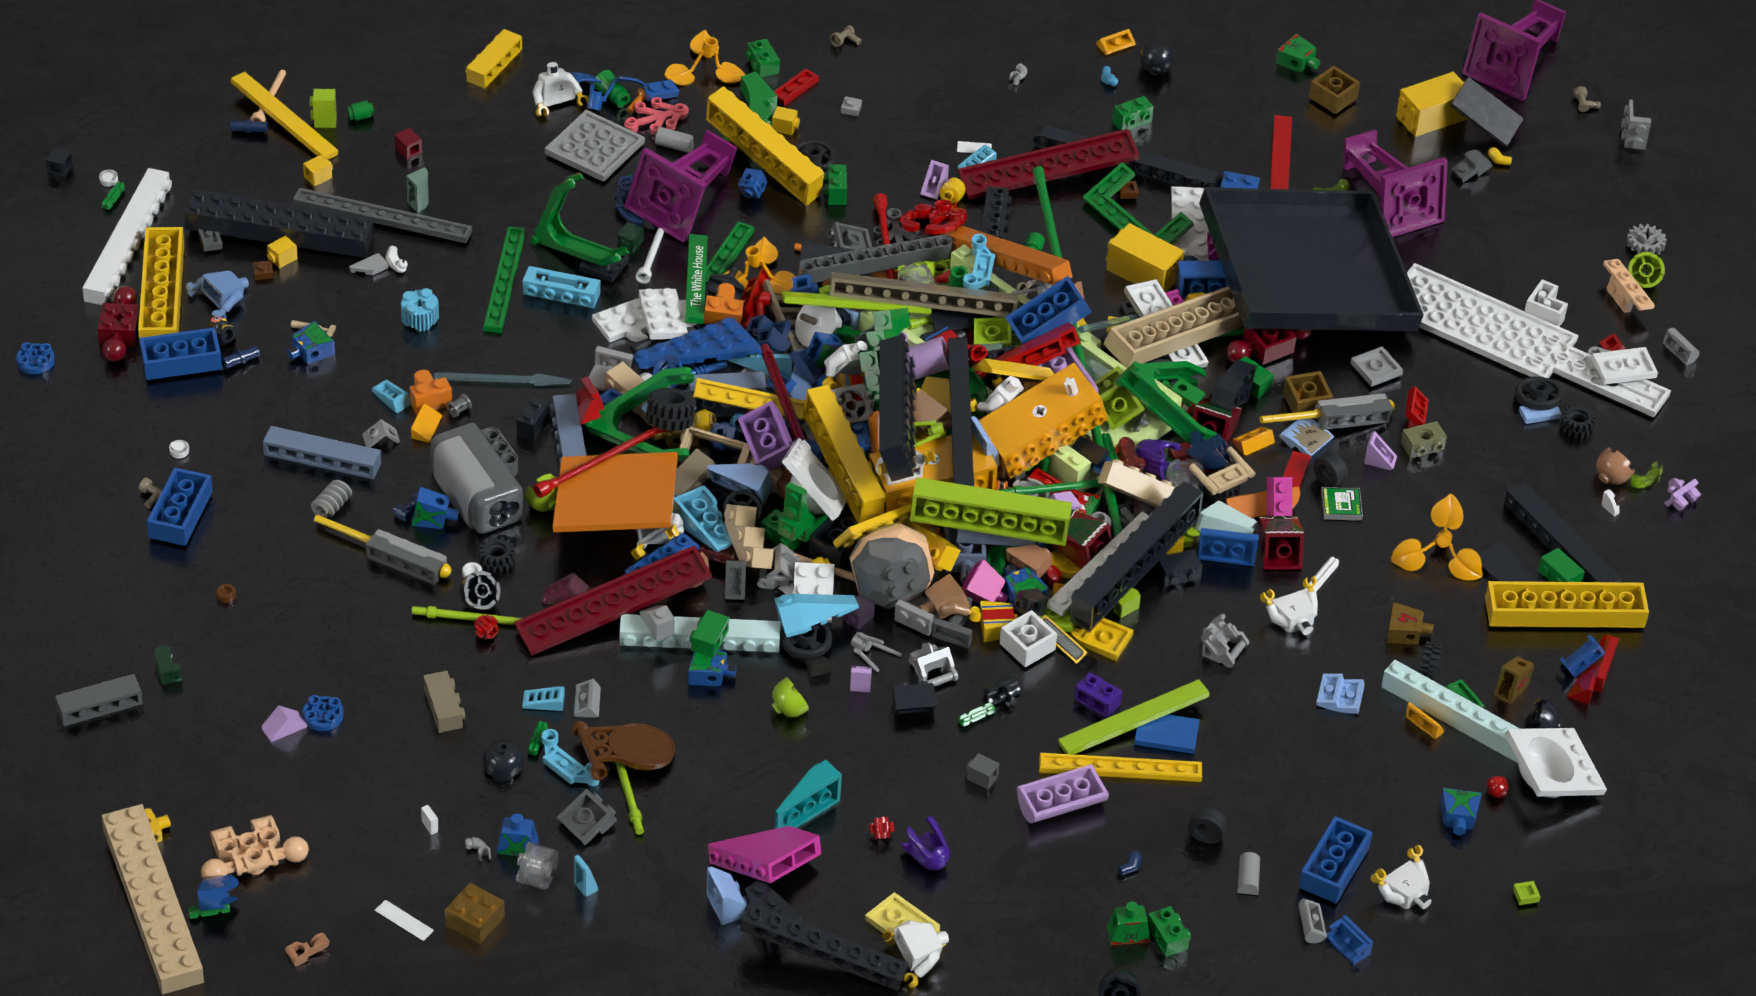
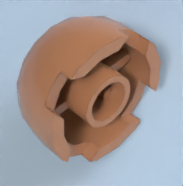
M1607 447L1597 459L1596 469L1599 474L1598 477L1604 483L1622 484L1630 479L1635 470L1630 469L1629 465L1631 463L1623 454L1617 450L1613 453L1610 451V447Z

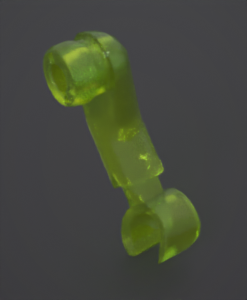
M1340 179L1332 188L1322 189L1315 187L1312 190L1346 191L1349 187V182L1346 179Z
M1655 461L1652 464V470L1646 476L1632 475L1630 482L1632 487L1650 486L1657 475L1663 473V464L1657 468L1658 461Z

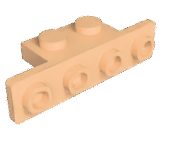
M1619 259L1604 261L1603 265L1612 275L1606 290L1624 313L1631 312L1633 304L1640 311L1654 308V303Z

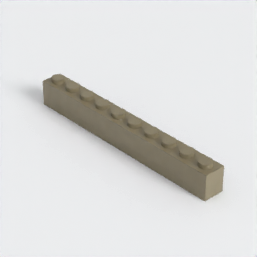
M836 272L831 273L829 288L830 296L1001 317H1006L1015 311L1018 305L1017 294Z

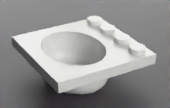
M798 438L791 445L782 463L793 474L791 483L807 490L806 501L809 512L814 514L825 512L833 521L841 513L846 499L835 478L811 452L810 445L805 440L802 441Z
M1574 728L1508 729L1505 736L1518 759L1521 775L1537 796L1557 798L1560 796L1604 795L1607 791Z

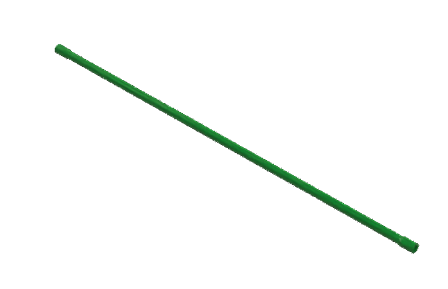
M1038 166L1033 168L1032 171L1035 184L1037 185L1051 253L1062 258L1046 188L1043 167ZM1076 322L1075 324H1073V326H1075L1077 334L1079 336V331ZM1082 345L1072 346L1073 352L1087 371ZM1096 426L1091 429L1093 442L1104 447L1100 426ZM1103 485L1115 538L1123 530L1114 490Z

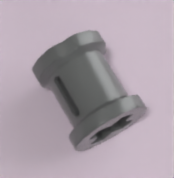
M461 394L455 401L447 402L446 407L453 417H457L465 409H471L472 404L467 395Z

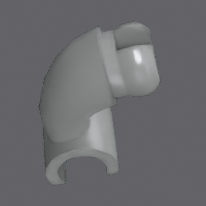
M1022 63L1017 64L1016 71L1010 73L1009 80H1014V85H1018L1020 80L1027 75V68Z
M472 837L465 840L467 849H478L479 861H482L481 857L483 855H487L489 860L491 859L490 848L480 838Z

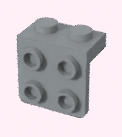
M1629 100L1628 105L1624 107L1625 119L1622 118L1621 129H1624L1621 133V140H1624V148L1645 150L1651 118L1633 117V100Z
M597 346L595 350V366L589 376L596 389L603 392L608 390L605 385L606 372L621 362H624L633 370V355Z
M922 596L915 597L908 602L899 599L895 605V621L927 636L932 632L935 618L941 620L943 618H940L935 611L928 613L920 609L919 606L928 601V599Z

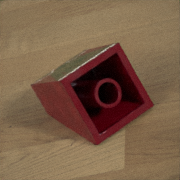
M1206 396L1195 406L1192 418L1201 426L1220 434L1225 442L1228 443L1238 425L1242 408L1237 407L1230 411L1210 404L1211 398Z
M1071 509L1066 545L1051 544V546L1082 569L1112 541L1109 523Z
M1259 516L1258 535L1263 569H1302L1305 533L1298 516Z

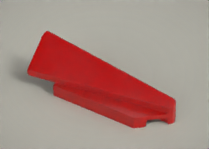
M761 266L757 277L753 278L751 276L747 280L748 286L745 288L741 298L744 301L741 326L744 329L747 328L749 319L757 316L756 302L764 291V280H772L767 275L763 266ZM764 306V315L766 313L767 306Z
M1067 322L993 360L1037 366L1065 354V348L1079 345L1081 342L1075 326Z
M588 376L581 378L582 388L578 389L576 393L580 425L600 418L599 411L604 409L600 394Z
M1607 634L1602 637L1599 645L1605 651V654L1580 673L1567 695L1568 698L1589 704L1593 690L1602 692L1619 638Z

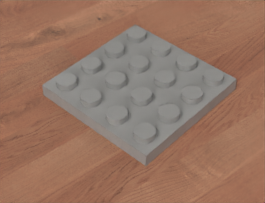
M585 110L545 147V154L604 182L645 143V137Z

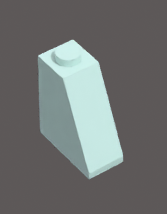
M1217 501L1200 512L1195 529L1200 531L1201 528L1256 534L1257 529L1255 528L1258 521L1221 501Z

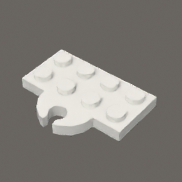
M676 289L639 290V299L650 339L680 337L688 334L687 327L696 324L685 322L686 300H679Z
M639 298L592 315V321L609 343L624 337L634 342L648 338L644 334L648 333Z

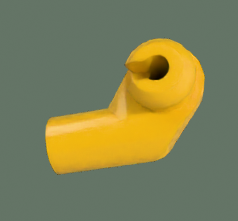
M1490 148L1488 150V156L1494 164L1511 166L1512 157L1503 156L1497 148Z

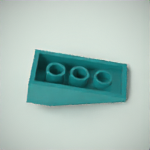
M827 760L815 764L776 810L775 829L786 826L797 828L838 803L841 795L842 774Z

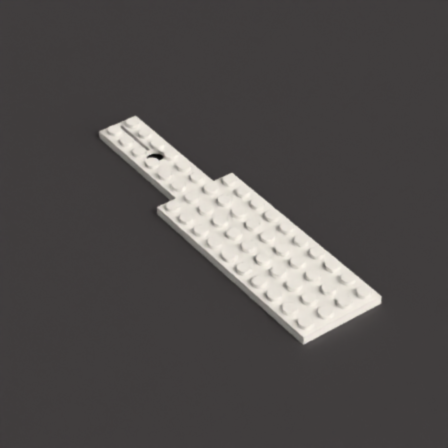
M1416 263L1407 272L1424 314L1420 328L1530 377L1549 378L1552 373L1558 374L1652 417L1657 414L1670 396L1671 390L1646 379L1620 382L1615 387L1603 384L1593 363L1592 355L1573 347L1578 339L1577 334Z

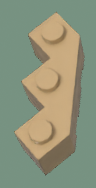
M726 504L724 524L739 561H746V566L772 569L774 549L763 548L765 528L755 527L757 507Z

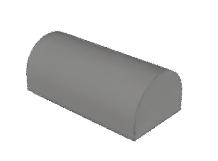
M659 127L655 138L656 145L690 153L693 150V135Z
M1675 328L1667 330L1663 344L1685 365L1693 363L1698 358L1699 351Z
M1246 852L1239 857L1237 893L1258 895L1260 857L1256 853Z
M1303 898L1299 902L1298 908L1305 939L1309 943L1322 942L1327 937L1320 904Z

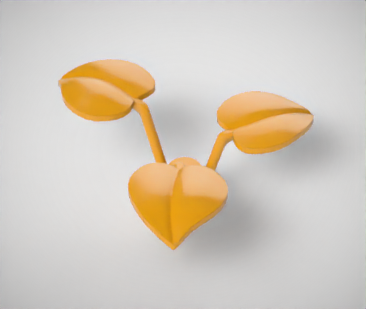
M706 30L696 35L690 43L692 52L699 54L692 68L688 70L682 64H672L666 69L664 74L668 80L672 79L674 84H691L695 79L692 72L703 55L706 58L715 56L716 67L718 68L715 71V75L722 82H740L741 77L745 75L740 68L732 63L723 62L721 65L719 64L718 41L716 38L710 37Z
M763 237L755 246H750L746 249L748 260L745 261V272L742 274L741 271H738L735 276L745 288L748 286V281L745 278L748 275L749 265L754 268L762 265L769 278L772 279L770 283L775 294L780 295L782 291H791V288H793L792 278L796 276L788 271H779L775 276H772L766 264L772 263L778 257V251L775 246Z
M1449 494L1432 508L1431 519L1433 523L1438 527H1444L1443 530L1438 532L1436 540H1433L1432 543L1422 549L1419 540H1404L1395 548L1391 557L1392 563L1408 571H1416L1425 563L1423 552L1437 544L1442 548L1449 547L1454 558L1449 562L1448 567L1455 577L1471 581L1483 576L1479 554L1473 549L1464 548L1456 555L1451 544L1452 534L1447 528L1456 530L1463 522L1462 507L1453 494Z

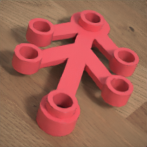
M659 97L651 99L652 108L646 107L643 102H637L635 104V112L650 116L640 119L629 117L624 122V128L636 133L638 126L656 121L650 125V134L656 135L666 118L672 117L666 121V128L675 130L677 122L687 117L689 108L682 103L676 105L663 103ZM659 108H660V109H664V110H667V111H664V112H663V111H659V110H656V109H659Z

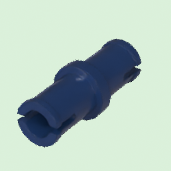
M247 119V121L231 120L230 129L231 132L239 131L247 132V134L252 132L267 133L268 122L252 121L251 119Z
M257 346L243 351L238 350L235 354L221 358V363L224 369L238 364L243 365L248 360L260 357V352Z

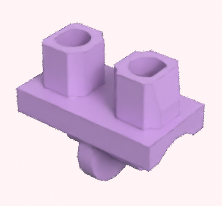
M1671 479L1668 492H1673V494L1664 503L1667 507L1673 504L1678 511L1682 510L1689 504L1684 496L1691 503L1701 496L1696 489L1698 481L1694 479L1683 486L1685 484L1683 480Z

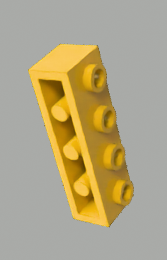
M910 518L901 523L926 536L933 568L939 571L943 569L952 570L961 551L923 523L910 521Z

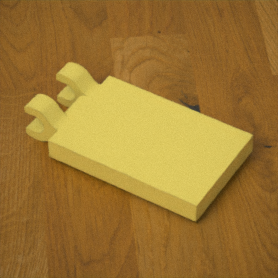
M895 892L865 915V921L882 933L885 930L893 932L894 928L908 920L930 923L936 933L942 932L939 931L940 924Z

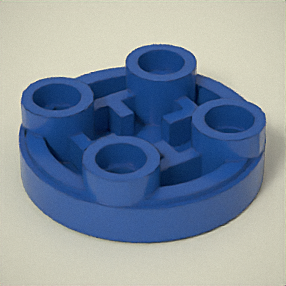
M25 342L16 354L18 368L27 374L44 373L51 369L55 362L54 352L51 345L47 343L31 344Z
M312 695L302 711L303 719L307 726L316 731H328L336 728L342 722L344 716L341 701L337 697Z

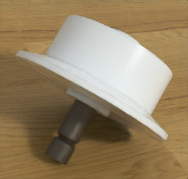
M804 305L796 319V336L802 345L808 347L815 332L835 335L837 327H842V319L835 307Z

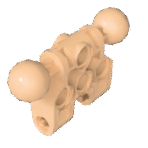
M272 815L251 820L252 832H247L240 836L235 835L231 826L210 831L212 844L218 859L206 861L202 866L201 876L204 879L205 876L227 875L233 872L237 876L242 875L244 872L254 875L260 874L269 865L277 866L280 859L286 858L290 862L304 860L308 855L309 847L303 838L294 836L287 839L283 847H281L279 830Z

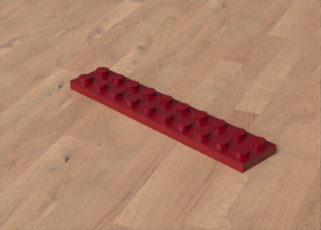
M1124 129L959 168L958 175L965 185V193L968 200L986 196L987 186L1013 190L1034 185L1035 180L1032 170L1038 166L1043 167L1047 182L1118 165L1122 162L1127 163L1139 160L1140 155L1129 129Z
M694 545L514 622L515 627L532 656L621 618V615L630 614L712 578V574Z

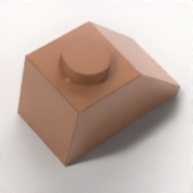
M1036 544L1012 547L1006 550L1008 562L1014 564L1019 569L1030 568L1039 578L1052 565L1049 550L1044 547L1041 548Z

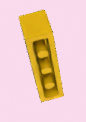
M505 29L497 34L494 40L486 45L485 49L476 56L472 63L467 65L465 70L467 82L485 89L522 50V36Z

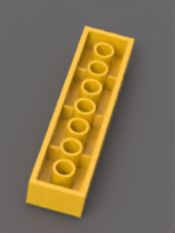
M724 86L708 97L706 120L805 206L822 194L824 179L822 169L814 165L807 156L803 155L794 145L785 140L783 135L778 134L769 123L764 122L756 112L750 110L744 102L736 98Z
M146 227L138 328L139 338L179 332L184 257L183 227Z
M829 385L807 389L803 416L857 523L859 524L884 514L885 501H887L886 492L882 490L878 476L874 475L872 465L865 457L864 449L858 444L857 435L853 434L850 422L844 416L842 406H839L835 393L831 391Z
M1488 581L1485 594L1489 626L1645 628L1649 614L1644 583Z

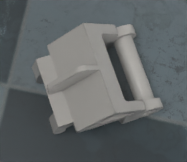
M782 543L772 548L774 549L772 560L774 570L767 574L766 568H760V575L757 581L758 587L774 589L778 586H788L789 581H794L795 562L802 563L801 557L795 556L794 552Z
M1220 614L1212 620L1208 627L1202 629V656L1218 663L1222 662L1226 667L1231 668L1235 664L1234 660L1243 648L1249 645V640L1243 631H1238L1231 623L1226 624L1223 621L1226 616ZM1230 641L1232 643H1237L1233 650L1229 653L1228 650L1230 648L1228 647L1227 642Z
M923 643L922 649L910 653L909 663L915 668L919 681H928V683H934V686L950 680H958V673L955 670L949 647L937 648L935 644ZM938 668L944 674L927 680L930 670Z

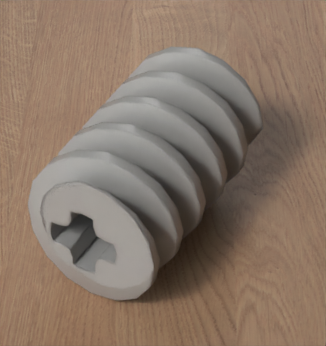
M333 480L311 503V509L315 515L325 518L332 517L339 510V507H342L343 503L352 496V490L346 483L340 480Z

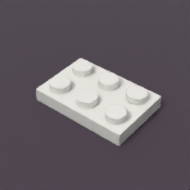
M1646 347L1593 353L1592 355L1593 363L1603 384L1657 378L1658 372Z
M795 562L793 594L833 595L834 564ZM832 617L828 618L827 622L832 623Z

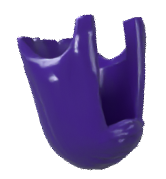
M1143 439L1134 447L1136 451L1134 461L1143 470L1161 480H1165L1164 472L1178 470L1180 465L1165 460L1166 455L1163 449L1172 448L1178 451L1181 449V445L1166 440Z
M929 816L926 821L934 834L926 832L918 838L909 826L906 828L909 842L901 844V847L922 867L936 871L946 865L950 857V851L937 822L932 816Z

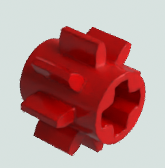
M488 614L486 616L481 615L474 623V627L477 629L474 633L485 640L493 638L499 630L496 625L498 620Z
M888 817L873 818V824H869V833L874 834L875 839L890 838V832H894V822H889Z

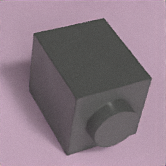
M978 753L974 759L969 760L966 766L968 771L967 780L989 789L998 777L999 763Z

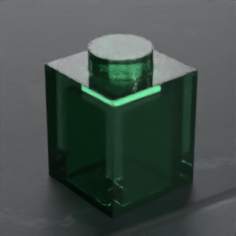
M627 222L617 234V248L626 246L631 254H634L644 241V228Z

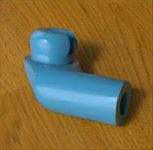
M1104 66L1102 68L1101 81L1107 85L1110 84L1112 87L1116 86L1118 79L1110 73L1111 68L1109 66Z

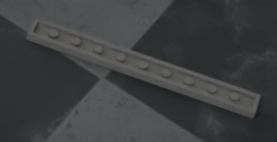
M299 188L293 198V205L373 217L374 223L467 243L472 233V226L304 188Z

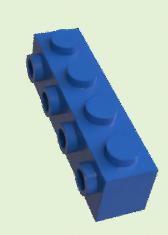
M682 533L664 546L657 548L650 555L643 557L641 561L633 566H629L625 570V575L694 545L699 552V545Z

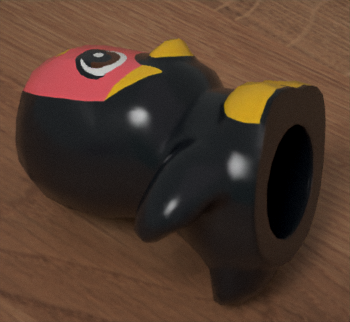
M213 317L210 320L208 326L209 328L215 327L220 345H226L236 337V328L230 325L226 319Z

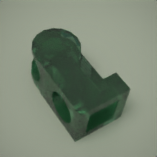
M166 645L158 646L154 650L155 665L162 685L182 681L181 666L179 663H173L172 649Z

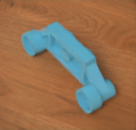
M975 234L972 237V253L976 256L973 273L966 274L963 278L964 288L978 290L985 285L989 286L995 254H992L986 247L987 238L982 234Z
M547 729L543 731L544 764L570 784L574 782L587 783L590 786L599 784V780H594L589 772L590 763L584 767L557 746L558 733L556 730Z

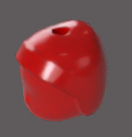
M1494 776L1487 780L1488 793L1492 797L1505 798L1507 796L1509 785L1505 777Z

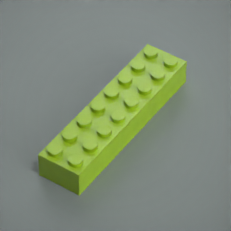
M916 477L910 521L1065 546L1072 502Z

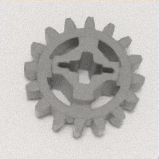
M1639 224V228L1633 226V229L1629 230L1626 241L1628 242L1627 246L1632 247L1631 251L1637 250V254L1651 252L1659 255L1660 251H1664L1667 239H1665V234H1661V229L1656 230V226L1651 228L1649 224H1646L1645 227Z

